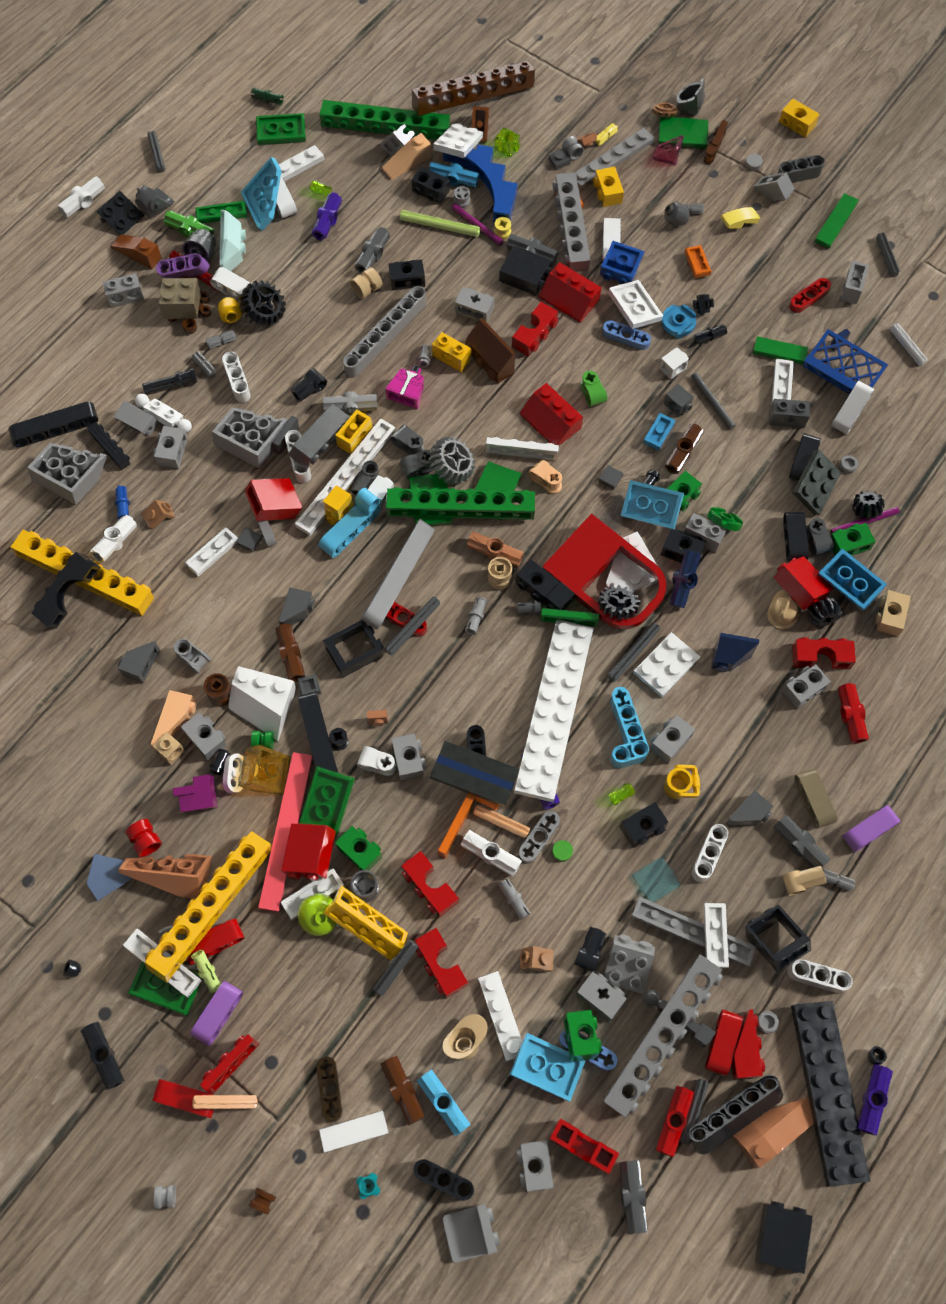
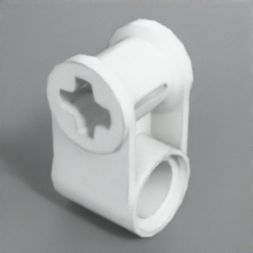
M363 747L357 763L359 768L384 776H391L395 773L397 766L392 755L372 747Z

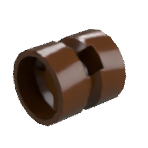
M220 673L208 676L204 681V690L209 700L216 706L227 705L231 692V685L228 679Z

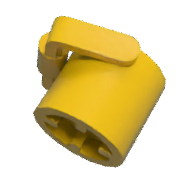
M675 765V769L669 772L664 782L665 793L672 799L696 798L700 794V778L697 767L694 765ZM691 786L693 788L694 793H688Z

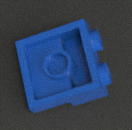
M612 241L601 265L600 275L607 281L611 279L616 280L620 285L633 282L645 251Z

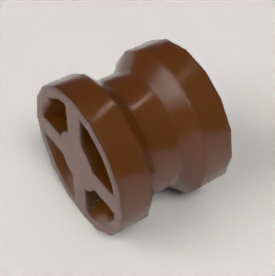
M256 1187L255 1197L253 1200H250L248 1205L268 1215L270 1212L269 1207L275 1201L276 1196Z

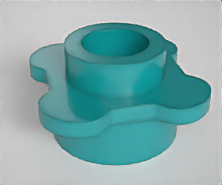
M375 1173L357 1178L356 1184L359 1186V1197L361 1199H366L370 1195H379L381 1189L377 1185L378 1176Z

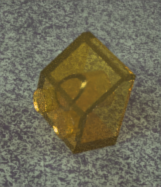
M261 745L246 748L238 786L254 792L284 795L291 756Z

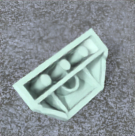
M221 210L219 265L231 271L243 261V254H246L245 243H243V240H246V232L242 230L241 223L226 210Z

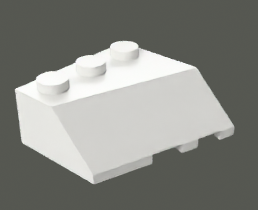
M238 666L231 685L228 708L262 732L273 731L274 740L278 742L296 692L295 683L289 679Z

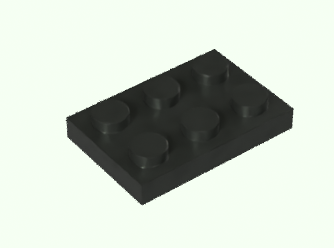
M815 450L792 493L814 516L820 515L841 472L820 450Z

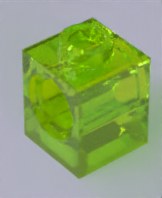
M503 127L495 136L494 149L511 158L520 149V135Z

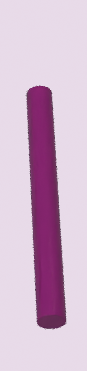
M456 203L452 205V210L473 226L480 227V231L496 244L501 246L504 243L503 239Z
M898 507L883 511L882 515L877 516L876 519L869 518L868 520L867 518H862L832 528L830 533L832 535L835 530H845L854 524H870L899 514L900 510Z

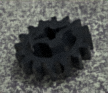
M610 585V589L605 587L600 592L598 604H600L599 609H604V614H610V618L616 616L618 620L621 617L627 620L628 616L633 618L634 614H637L640 600H638V595H633V590L627 591L628 587L621 588L618 585L615 588L613 585Z

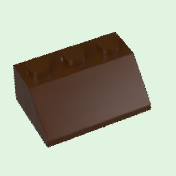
M483 318L479 319L465 339V345L471 348V356L476 360L477 365L487 372L490 379H494L499 384L514 374L515 352Z

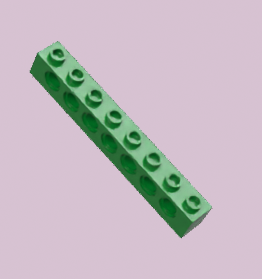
M323 100L319 114L322 127L390 135L402 125H406L403 129L405 135L412 130L415 133L413 137L422 133L426 139L438 140L450 128V115L428 113L418 116L415 110Z
M387 488V517L534 520L535 492L529 490ZM495 502H500V503H502V504L496 505V504H494V503H495Z

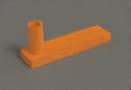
M468 793L438 850V856L446 859L475 801L497 811L499 805Z

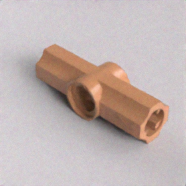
M474 531L469 536L467 542L468 548L487 555L490 560L496 557H504L516 568H518L524 556V552L503 544L499 538L491 539ZM493 548H498L499 550H498V551H493V550H491V549H493Z

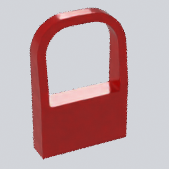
M592 513L542 566L544 570L575 593V600L592 613L599 614V618L606 624L617 629H631L644 623L662 603L666 593V579L662 570ZM619 553H623L656 579L659 587L657 595L639 615L627 620L621 618L618 620L615 616L610 618V614H604V609H599L600 604L584 592Z

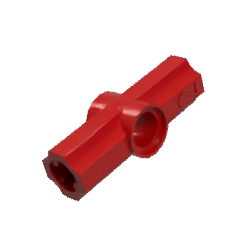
M847 683L839 686L837 689L842 705L841 718L843 723L847 725L851 743L859 744L868 741L869 737L864 721L866 712L863 704H860L855 684Z
M678 1085L675 1086L667 1114L664 1117V1124L657 1142L656 1151L674 1158L682 1130L686 1125V1117L694 1095L693 1091ZM671 1115H676L680 1119V1125L677 1128L670 1124Z

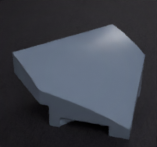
M94 854L87 885L97 901L133 879L119 873L118 869L123 864V860Z

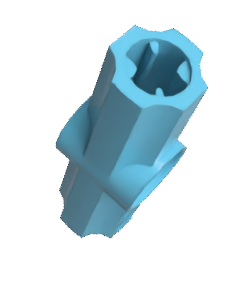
M430 1070L417 1080V1083L455 1137L471 1125L433 1070ZM447 1097L450 1101L449 1107L446 1109L439 1108L437 1105L439 1098Z

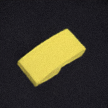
M741 208L723 214L721 219L727 228L741 229L744 223L757 224L760 217L753 208Z

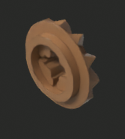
M665 102L654 105L652 110L655 115L667 118L678 114V108L675 105Z

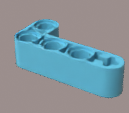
M362 488L355 497L356 505L319 541L318 546L332 558L339 555L379 515L381 511L380 499L368 489Z
M617 687L612 692L610 704L625 744L614 748L610 760L615 768H624L643 762L647 757L649 746L628 690L624 687ZM627 713L631 718L625 719L621 714ZM628 731L636 732L637 736H630ZM634 749H641L644 754L638 755ZM622 754L625 759L618 760L615 755Z

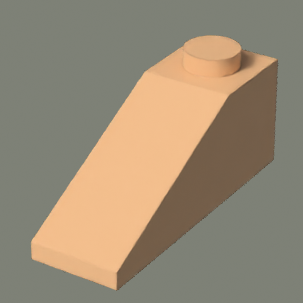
M422 133L415 136L394 154L382 167V170L391 180L431 158V143Z
M169 690L151 742L152 747L166 732L173 737L181 729V726L190 720L191 714L195 713L197 707L192 695Z

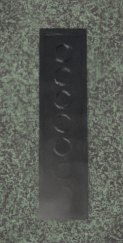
M833 1001L791 1005L826 1187L870 1182L861 1133L857 1129L858 1119Z

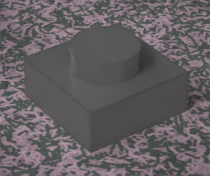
M563 148L548 154V160L555 170L570 165V158Z

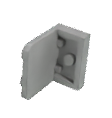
M614 935L611 953L604 977L608 980L606 983L637 993H643L653 963L655 947L646 941L637 942L631 940L626 935Z
M486 1204L450 1213L443 1217L453 1262L457 1263L497 1252L496 1247L500 1246L497 1231L492 1232L490 1223L494 1222L491 1207L486 1208Z

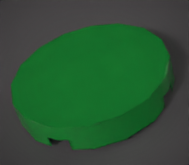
M719 507L710 508L707 517L712 522L731 531L741 530L743 520L736 514L725 513L726 510Z

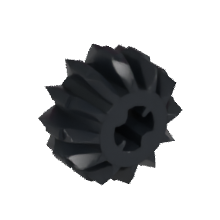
M861 491L860 494L855 495L852 502L853 511L856 516H860V519H876L877 516L882 515L883 508L885 507L882 495L877 494L876 491Z
M828 597L814 602L807 612L810 622L815 627L821 628L835 623V620L839 619L842 613L837 601L834 598Z

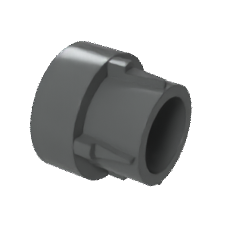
M197 229L183 243L184 256L199 254L208 262L213 255L216 239L209 231Z

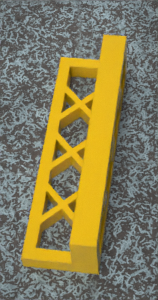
M343 886L338 889L335 899L324 911L326 916L389 960H392L404 946L408 932ZM341 897L347 898L350 904L344 902ZM359 908L365 911L366 916L360 913ZM375 920L381 922L383 928L378 926ZM392 932L398 934L400 939L395 938Z

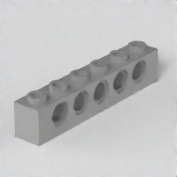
M576 172L556 174L555 181L552 182L553 192H556L555 206L559 208L557 219L561 221L559 226L560 236L563 235L564 239L562 240V250L566 252L564 263L573 271L589 270L590 255Z

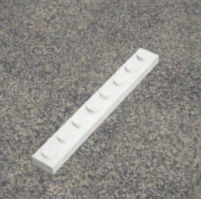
M382 419L377 422L297 520L295 526L309 536L313 534L326 518L323 500L336 485L347 492L360 475L363 464L366 461L372 460L396 431L393 425Z

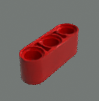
M237 919L228 920L210 929L187 957L188 965L195 964L191 956L198 950H204L206 957L209 958L243 941L245 937Z
M724 1009L721 1010L715 1028L716 1033L713 1036L706 1060V1070L727 1077L741 1030L743 1016Z
M158 1080L152 1101L208 1118H212L214 1109H194L192 1106V1100L195 1095L213 1094L166 1080Z

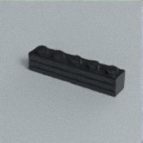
M94 422L87 427L90 435L121 470L131 464L129 456L123 453V449L117 446L116 441L110 438V434L104 431L105 429L101 424L99 425L97 422Z

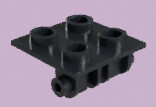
M120 190L96 211L101 216L99 218L102 223L107 222L119 235H124L145 216Z

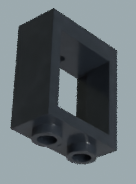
M362 620L323 640L325 649L343 678L383 657L382 649H384L382 642L374 637L373 627ZM364 631L374 649L345 663L335 645Z
M779 904L774 908L767 909L760 917L751 919L745 926L746 937L756 946V949L777 973L811 951V939ZM779 922L795 941L773 954L757 935Z

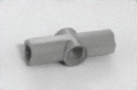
M346 392L342 396L323 397L324 412L332 404L350 416L356 409L359 411H375L378 409L377 394L358 395L355 392Z

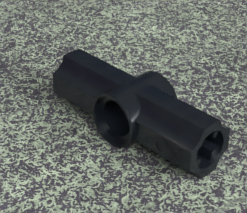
M97 1021L85 1026L81 1033L90 1051V1058L95 1063L106 1090L119 1086L125 1080L115 1059V1053L110 1048L100 1023ZM102 1050H106L107 1057L105 1060L100 1061L98 1058L99 1053Z

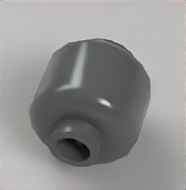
M677 201L666 206L664 218L668 223L680 227L688 222L689 209Z

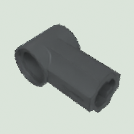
M370 460L363 464L362 471L351 488V492L355 496L362 488L368 489L379 475V468L375 461ZM369 470L375 471L374 473H367Z

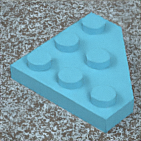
M272 157L268 159L241 191L258 229L264 230L274 218L282 172L276 159Z

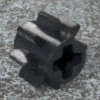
M709 294L697 295V300H693V309H697L698 314L709 313L710 308L714 307V299L710 298Z

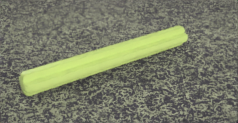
M405 210L400 212V220L474 237H478L480 234V227Z

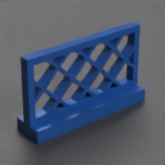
M829 329L826 330L803 364L804 368L849 395L856 383L860 381L859 379L869 377L871 383L869 386L873 388L888 366L887 363ZM829 335L835 339L836 344L826 346L825 339ZM847 346L850 348L851 353L841 355L839 347ZM837 348L838 356L828 358L827 350ZM824 350L826 359L818 360L813 356L816 352ZM863 355L866 362L856 364L854 356ZM852 357L853 365L843 367L842 358ZM839 359L840 368L833 369L830 367L829 361ZM878 364L882 368L879 372L871 373L870 365ZM867 366L868 374L859 376L857 367ZM854 368L856 377L849 378L845 376L844 370Z

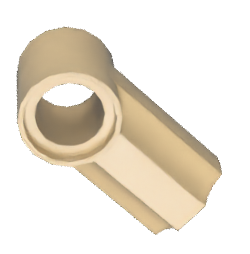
M822 866L804 871H792L782 875L788 896L797 895L805 892L806 889L827 884Z

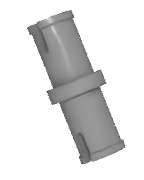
M476 597L473 609L469 612V621L465 632L470 635H476L479 623L483 620V611L487 604L485 598Z
M509 878L498 884L508 900V905L513 907L520 920L531 914L521 899V893H517Z

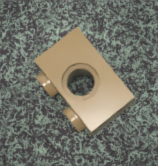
M888 590L884 596H881L878 606L881 607L880 612H877L874 621L877 623L876 631L898 637L904 630L911 596Z

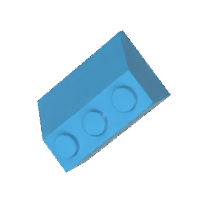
M841 549L818 573L820 577L862 611L871 605L887 585L844 549Z

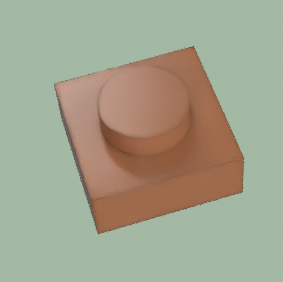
M588 133L577 140L578 144L586 148L593 144L592 141L598 138L596 133Z
M387 710L367 711L368 725L380 727L388 724Z

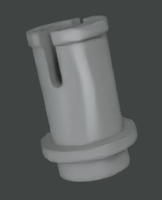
M427 344L421 346L420 356L417 358L418 365L422 368L428 367L431 363L432 347Z

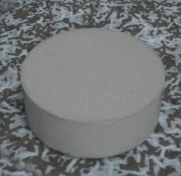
M750 154L746 159L745 165L749 170L756 171L761 168L763 159L758 154Z
M850 455L842 457L839 462V469L845 474L854 473L858 467L857 459Z
M764 1011L757 1016L758 1029L761 1032L769 1034L778 1028L779 1020L773 1012Z

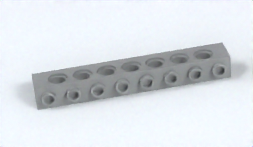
M701 954L698 955L605 1096L604 1102L624 1117L628 1113L632 1115L639 1105L636 1102L640 1095L645 1096L651 1087L648 1082L652 1076L657 1078L663 1067L660 1064L663 1059L671 1057L675 1050L672 1047L677 1039L681 1041L687 1032L684 1027L688 1021L693 1023L699 1014V1011L696 1009L700 1003L705 1004L711 995L708 992L712 985L717 986L723 975L720 974L721 968ZM704 975L706 977L707 983L704 987L700 988L695 985L696 976ZM686 993H692L695 997L694 1003L690 1006L683 1003V996ZM675 1011H679L683 1015L682 1022L678 1024L671 1021V1014ZM661 1030L670 1031L671 1038L669 1041L663 1042L659 1039L658 1035ZM655 1048L659 1051V1056L656 1060L648 1059L646 1056L648 1049ZM641 1066L647 1070V1075L644 1078H637L634 1071L637 1067ZM631 1085L635 1089L634 1095L631 1097L625 1096L622 1092L623 1087Z

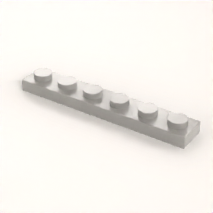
M643 128L576 172L578 188L582 190L591 184L596 170L617 167L652 144L655 137Z
M639 896L631 916L632 918L705 949L704 924ZM727 934L728 959L749 967L756 946Z

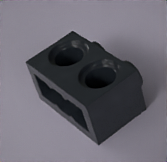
M422 166L411 180L413 192L438 204H441L450 192V179Z

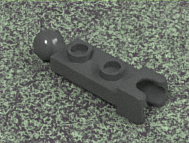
M650 989L644 993V1002L648 1006L658 1007L657 1010L661 1013L667 1001H662L659 993L655 990ZM679 1011L673 1012L671 1020L676 1024L682 1022V1013ZM688 1021L684 1027L687 1030L686 1035L689 1033L693 1035L691 1039L703 1048L709 1044L716 1033L706 1024L702 1023L699 1025L695 1021L693 1023Z

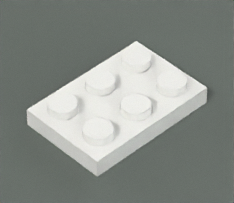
M453 124L434 143L433 150L464 158L482 139L483 132L475 128L463 127L461 124Z
M639 280L609 288V296L632 329L662 321L663 314Z
M671 632L634 670L633 674L663 698L700 659V656Z

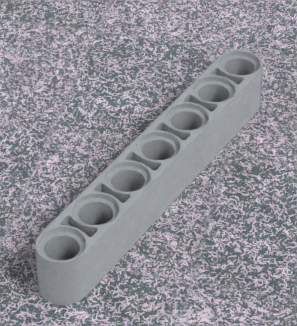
M420 286L412 288L344 357V371L348 377L359 375L426 306V292L424 288Z
M421 519L417 521L361 617L362 621L376 630L380 627L434 533L435 528Z

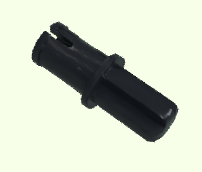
M725 324L713 328L708 327L706 331L693 335L694 342L697 344L707 340L713 341L714 338L726 335L727 327Z

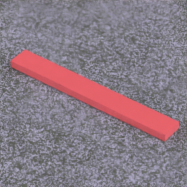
M293 752L259 909L280 912L288 875L282 872L281 868L291 823L299 824L313 755Z

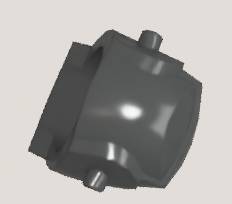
M704 78L699 82L685 86L677 94V108L681 113L697 115L700 112L705 99Z
M145 185L137 188L138 192L135 195L136 205L144 215L150 218L162 213L175 202L159 188L153 190Z

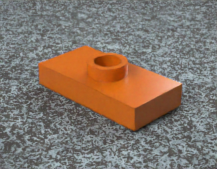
M702 246L685 248L684 253L694 278L711 275L712 271Z

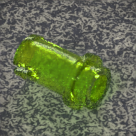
M312 180L310 184L312 193L317 192L326 197L328 194H331V186L319 183L318 180Z
M624 783L623 787L609 794V798L616 806L626 798H632L635 790L630 783Z

